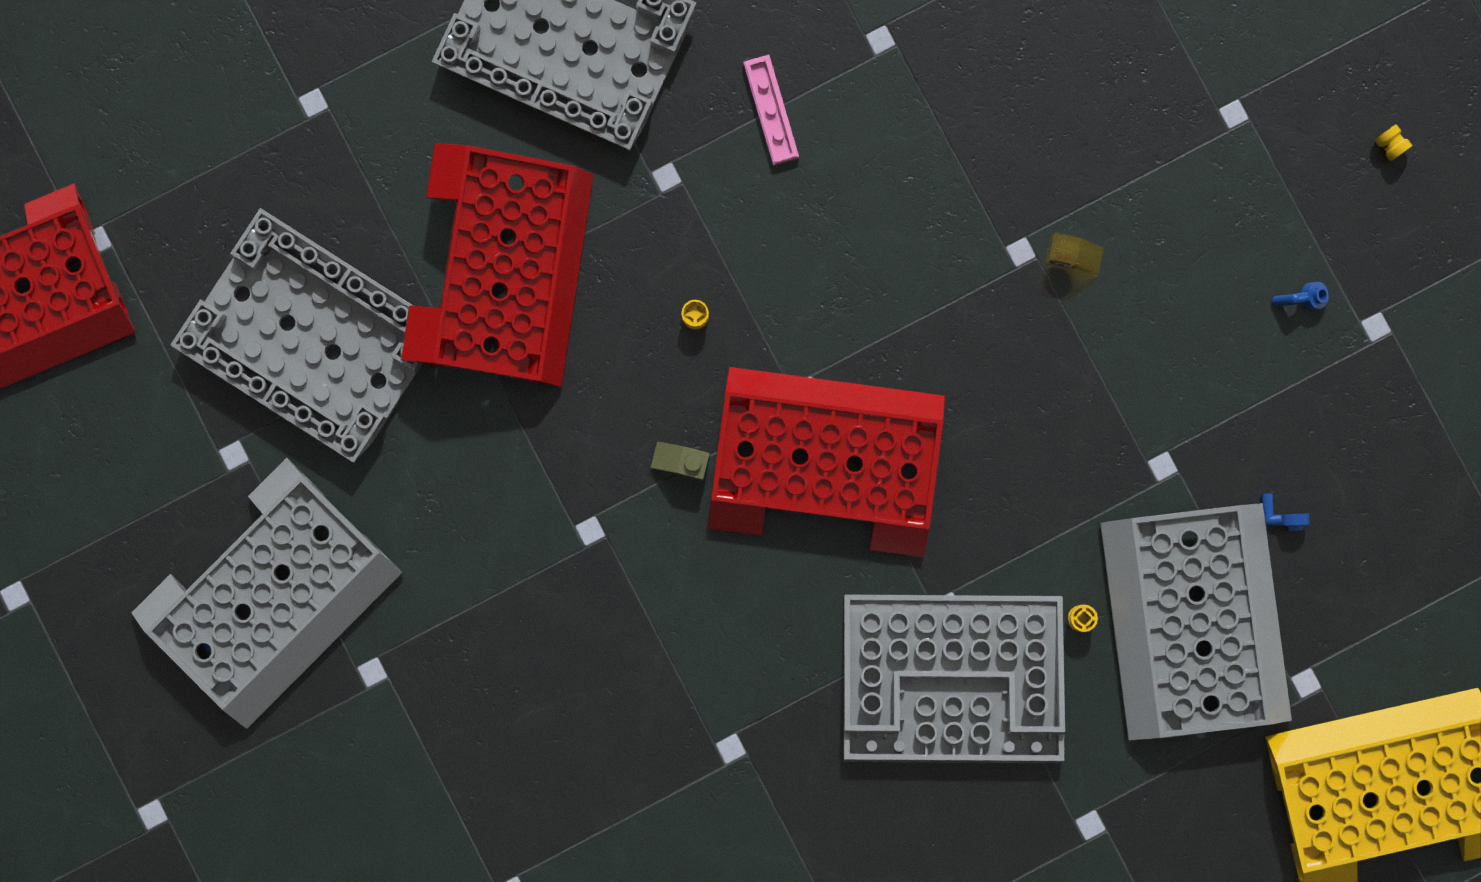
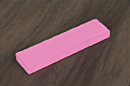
M766 55L743 62L773 166L799 159L770 56Z

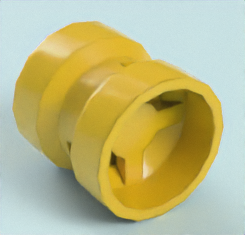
M1397 124L1374 140L1379 147L1384 148L1386 157L1390 162L1413 146L1408 139H1404L1401 136V129Z
M690 300L682 308V319L688 328L694 330L701 329L708 322V308L702 301Z
M1078 605L1069 611L1067 620L1073 630L1087 632L1096 626L1098 616L1091 606Z

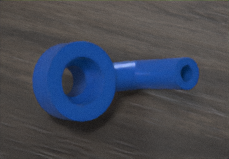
M1310 282L1304 285L1301 293L1274 296L1272 302L1276 307L1304 304L1308 309H1321L1326 306L1329 293L1327 287L1322 282Z
M1273 493L1262 494L1266 526H1288V531L1305 530L1304 525L1310 524L1309 513L1274 515Z

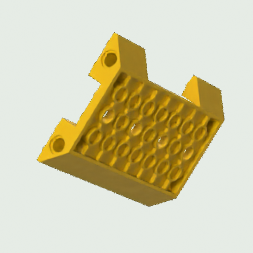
M1479 688L1265 736L1277 790L1282 791L1294 843L1290 845L1299 882H1358L1357 861L1456 838L1458 839L1463 861L1481 858V782L1476 784L1470 778L1471 771L1474 768L1481 769V692ZM1421 780H1426L1430 784V791L1425 796H1421L1417 792V784ZM1368 792L1374 793L1377 798V802L1372 808H1367L1363 804V797ZM1318 804L1323 809V816L1319 820H1312L1309 816V810L1313 805Z

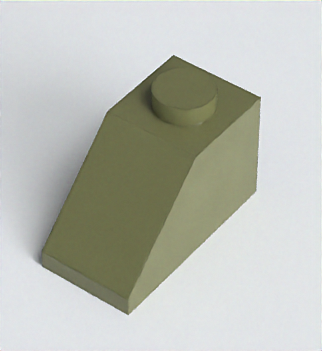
M657 442L651 468L703 481L710 453L689 447Z

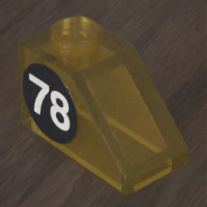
M1054 232L1050 238L1045 263L1098 275L1104 248L1082 238Z

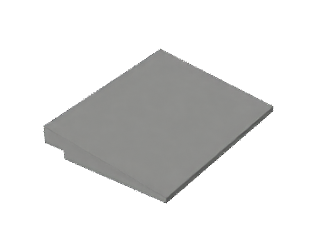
M844 595L843 762L1056 764L1064 762L1063 596Z

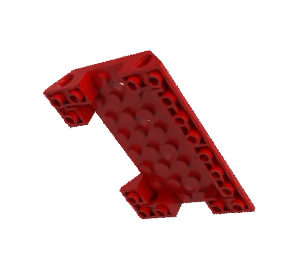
M434 144L426 198L450 203L456 201L440 308L409 306L401 360L450 369L461 368L508 376L509 379L561 387L594 174L573 165L469 145ZM513 175L518 176L522 180V187L518 191L511 189L508 184L509 178ZM504 229L510 230L514 235V240L510 245L504 244L500 239V233ZM495 283H500L505 287L506 294L502 299H498L492 294V287ZM488 337L494 338L497 342V349L494 353H489L484 349L483 343Z
M75 183L24 204L27 225L0 236V389L136 333L117 284L111 280L93 236L96 234ZM73 258H79L82 263L80 270L74 273L68 270L69 261ZM22 279H28L31 284L30 290L24 294L19 293L17 290L18 282Z
M729 367L708 529L762 536L765 508L874 522L870 543L871 551L924 558L930 528L943 427L945 396ZM740 443H751L754 448L753 454L749 457L740 456L737 451ZM797 449L806 451L808 455L807 462L802 465H798L792 460V453ZM856 456L862 461V468L857 472L850 471L846 465L848 458ZM912 464L915 466L917 473L913 479H906L902 476L901 468L903 465Z

